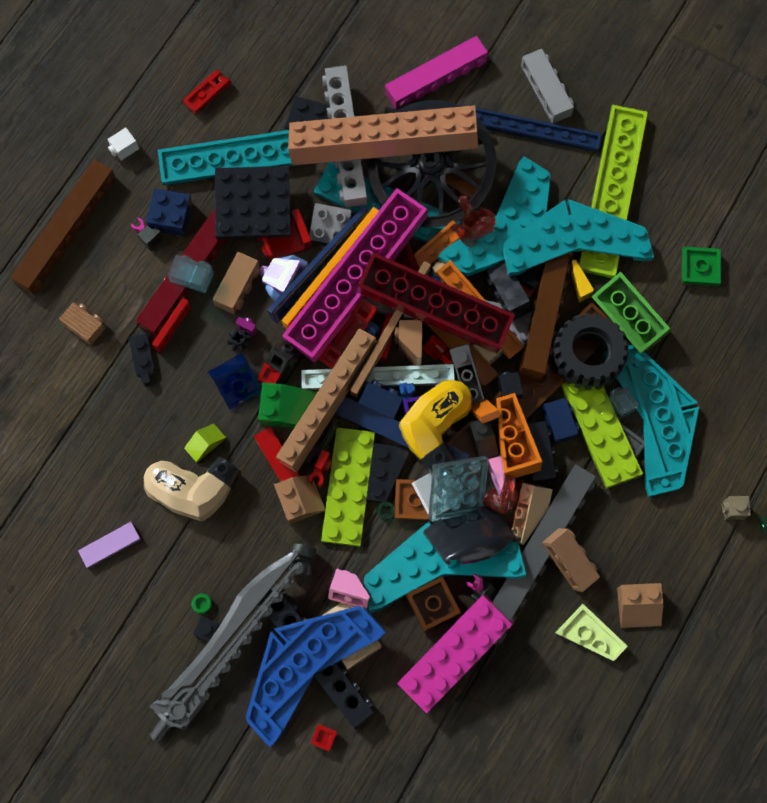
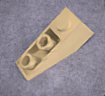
M522 483L514 523L511 529L516 535L517 543L524 545L547 512L552 489Z

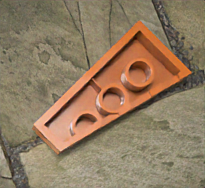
M513 393L496 398V408L500 413V416L497 418L503 482L541 471L542 460L516 394Z

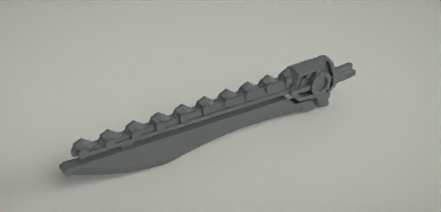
M295 550L271 564L243 588L208 644L177 680L162 693V700H156L150 705V708L154 709V712L161 718L150 734L153 740L159 743L170 727L186 729L206 703V700L209 699L208 689L219 686L221 680L219 675L230 671L231 665L229 661L241 656L240 646L251 643L252 637L250 633L261 629L263 624L261 623V618L272 615L273 609L271 605L283 599L281 591L291 588L294 583L292 577L303 573L304 567L302 563L298 562L294 564L283 580L277 584L300 554L298 551ZM270 590H272L273 592L264 601V603L255 612V614L246 623V625L241 629V631L232 640V642L223 651V653L214 662V664L205 673V675L200 679L196 686L193 688L182 689L184 686L193 685L197 681V679L202 675L206 668L216 658V656L225 647L229 640L234 636L238 629L243 625V623L248 619V617L257 608L261 601L266 597Z

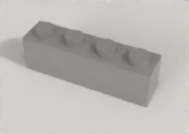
M542 49L523 56L521 67L551 123L553 124L570 117L574 108L573 100L567 96L566 88L563 83H560L556 69H553L550 65L549 56L544 54Z

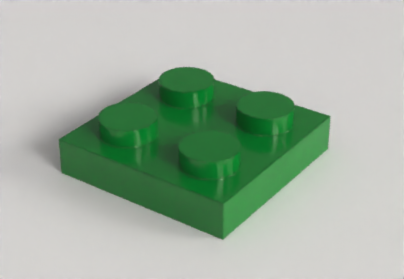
M684 246L682 248V284L719 286L721 284V249Z

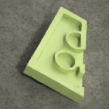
M584 604L555 632L613 661L628 647Z

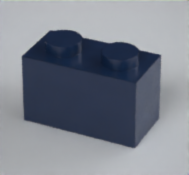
M374 380L371 383L366 382L358 403L394 419L403 400L399 396L400 392L392 388L387 391L382 388L383 384Z
M566 398L544 404L541 410L547 427L551 429L553 445L575 439L579 432V426L577 421H573L571 415L573 414L571 404L567 403Z

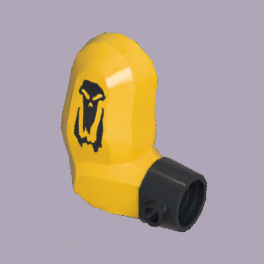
M452 379L440 382L433 389L422 395L399 423L402 436L408 447L432 475L437 474L456 459L447 442H443L442 435L452 424L467 416L472 409V396L468 387L462 382Z

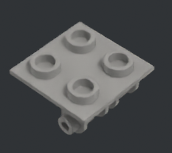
M315 203L310 239L329 243L351 220V210Z

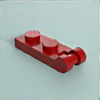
M217 69L183 99V104L197 115L221 91L230 86L231 80L223 77L222 72Z

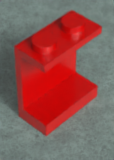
M299 209L291 211V237L257 238L258 241L263 242L264 246L261 249L264 257L269 258L270 263L275 258L281 259L312 248L311 239Z

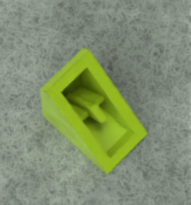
M211 424L197 430L184 449L198 463L223 442L226 437L215 424Z

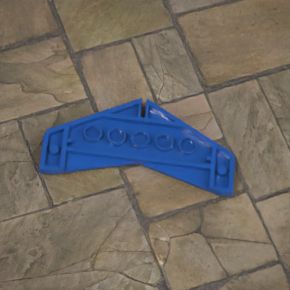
M355 606L275 628L274 630L286 641V644L273 631L270 633L246 715L248 724L269 747L280 738L317 672L375 642L387 632L364 607Z

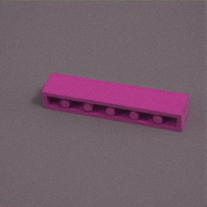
M475 36L385 85V95L395 109L403 108L409 105L410 102L423 98L425 94L438 90L445 83L453 82L456 77L466 75L471 69L481 67L487 61L488 52L478 37Z

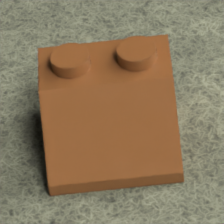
M399 320V326L395 327V344H398V350L413 366L421 365L422 321Z
M310 475L292 477L274 484L289 525L325 511L314 480L312 484L309 483Z
M661 583L621 585L617 588L621 628L661 626L663 612Z

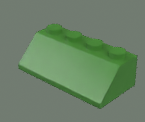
M621 272L591 296L609 318L620 326L619 329L624 331L628 340L640 354L657 344L671 332L669 326Z

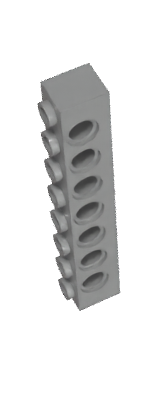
M347 67L325 68V76H322L323 87H327L328 92H324L326 103L330 104V108H327L328 119L354 117ZM361 159L335 161V167L340 170V173L337 174L338 185H342V190L339 191L340 201H344L345 208L367 205ZM346 168H352L353 170H351V171H346L345 169H346ZM350 184L355 185V187L349 188L347 186Z

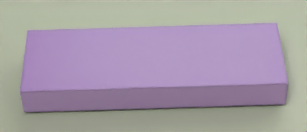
M129 522L78 550L89 569L141 539L132 522Z

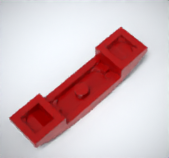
M362 298L352 311V316L318 360L333 369L358 329L363 331L367 329L378 308Z

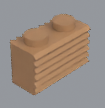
M72 302L64 314L59 317V320L65 327L92 345L105 330L104 321L96 314L94 316L89 314V309L80 303L78 306Z

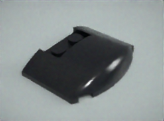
M484 506L476 507V511L446 521L439 519L423 531V534L445 564H450V560H461V564L483 561L508 549V544L511 540L513 542L516 541V535L493 508Z

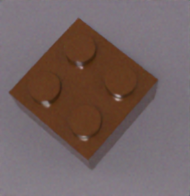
M443 576L406 594L408 603L423 633L459 616L461 613Z

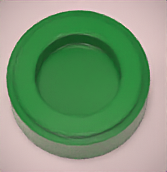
M198 594L192 600V608L198 614H206L212 608V600L206 594Z

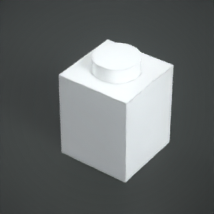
M124 128L108 139L110 144L108 149L114 157L117 155L120 160L125 159L139 149L136 140L127 128Z

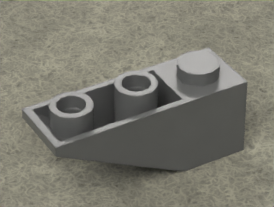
M470 343L451 348L450 353L458 380L468 387L472 396V404L484 401Z

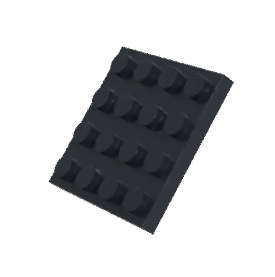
M289 166L215 168L216 240L291 237Z

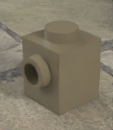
M729 496L722 503V512L725 520H745L751 515L749 496Z

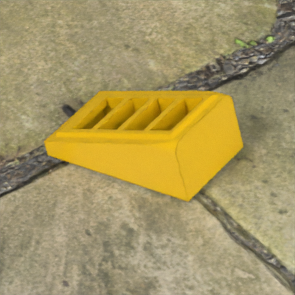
M573 260L570 272L577 299L580 303L590 298L594 289L578 262Z

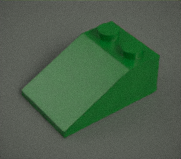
M262 382L258 417L260 426L295 428L317 392L284 384Z

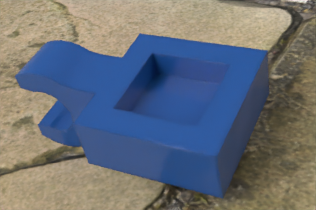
M407 382L399 384L400 395L403 399L414 397V383H410L409 386Z

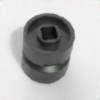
M293 543L290 553L296 550L300 554L286 572H289L294 564L300 562L304 570L298 576L311 577L313 569L311 561L315 560L317 549Z

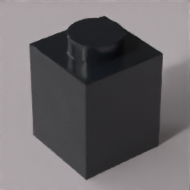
M507 371L502 373L498 378L501 397L515 393L518 400L522 399L523 390L518 372Z

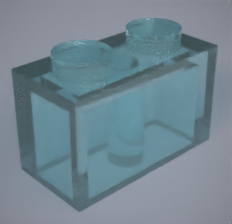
M176 255L168 277L172 283L206 293L214 272L212 266L207 262L193 261L189 256L182 255L181 257Z

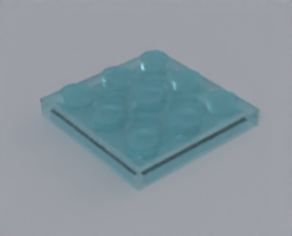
M486 456L433 464L428 518L431 521L458 517L476 511V507L484 506L489 462Z

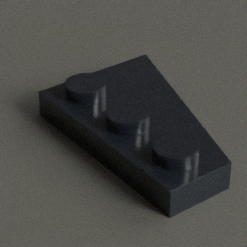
M373 443L366 501L386 503L396 483V479L411 452L410 448Z

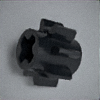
M236 328L235 332L228 333L231 339L227 340V343L232 345L233 352L237 349L242 353L245 347L249 348L247 341H250L251 337L246 336L245 329L238 331ZM238 338H241L240 343H237Z

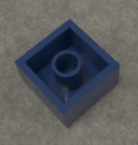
M154 188L146 224L151 229L156 227L161 233L185 237L193 206L190 194Z

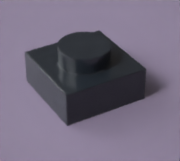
M200 616L193 635L210 641L220 624Z

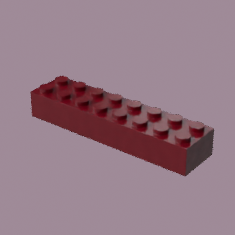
M374 252L369 259L356 290L361 295L495 354L501 350L515 316L513 313Z

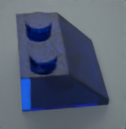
M241 353L208 371L229 410L261 393L262 388L250 365Z

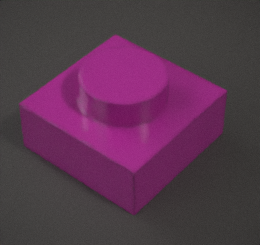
M239 317L237 319V329L240 331L245 329L246 334L254 337L257 333L255 322L249 318L243 319Z

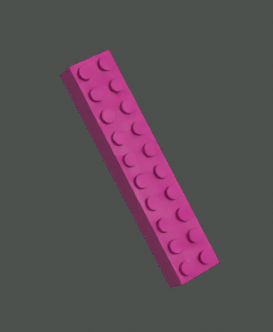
M396 188L282 335L283 339L293 345L301 354L316 363L352 316V311L362 298L365 299L366 296L357 293L356 290L372 253H377L394 261L428 217L427 208Z

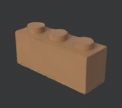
M237 252L213 297L216 307L234 315L237 310L242 308L245 294H249L253 279L259 275L260 267L258 260Z
M558 528L542 544L572 589L583 592L600 577L596 572L597 568L586 557L584 548L576 542L574 533L569 529Z

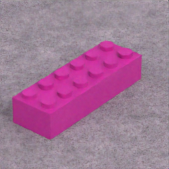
M485 594L482 595L397 684L427 713L514 623Z

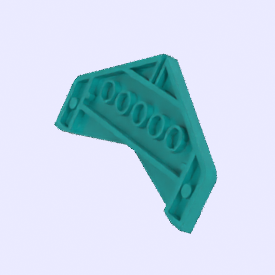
M524 156L518 163L498 214L445 248L439 254L438 260L444 264L451 260L465 277L505 261L503 254L505 241L546 213L550 173ZM469 237L478 239L477 243L471 242Z
M569 199L567 206L566 201H562L507 239L503 245L508 276L519 275L526 272L527 269L567 253L577 251H592L632 257L633 260L643 262L652 261L654 258L645 227Z
M629 345L626 364L616 380L643 419L645 489L649 498L679 490L683 486L699 407L682 411L683 408L697 405L698 402L645 352L640 354L634 345ZM606 351L603 352V357L605 361L608 357Z
M429 521L368 572L364 577V586L370 596L368 601L369 611L373 613L383 610L390 603L442 576H473L476 574L486 577H506V579H520L527 576L519 545L516 541L513 542V540L508 544V549L492 558L469 564H461V560H450V564H445L423 534V531L431 525Z

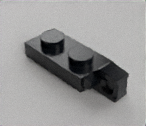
M146 333L129 337L137 378H142L144 386L152 385L150 375L154 374L155 367L149 336Z
M331 418L304 461L306 466L314 468L321 451L327 450L340 424L338 419Z

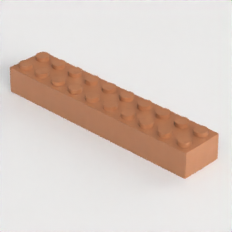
M475 105L289 123L288 150L292 165L478 149Z

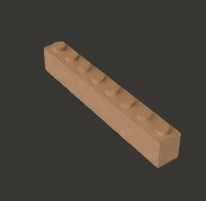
M358 329L277 454L276 458L282 465L296 473L298 472L376 346L377 341L374 336Z

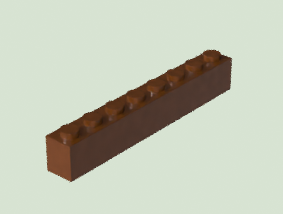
M95 159L91 162L10 278L15 285L31 294H34L41 288L43 280L51 274L53 266L57 260L59 261L62 258L66 247L72 244L74 236L83 228L85 220L93 214L97 203L103 200L106 190L114 184L116 177L111 168Z
M573 252L542 263L519 375L541 380L544 374H548L550 364L547 361L548 357L551 358L553 353L551 342L555 340L557 330L554 328L560 319L558 309L563 304L564 297L561 295L567 286L565 276L570 271L571 264H568V262L572 258Z

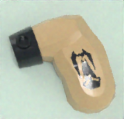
M218 457L205 471L206 473L199 477L195 473L182 470L173 462L159 461L147 468L144 474V490L149 498L159 502L172 512L198 521H204L213 515L224 503L230 490L233 489L241 475V471L222 457Z

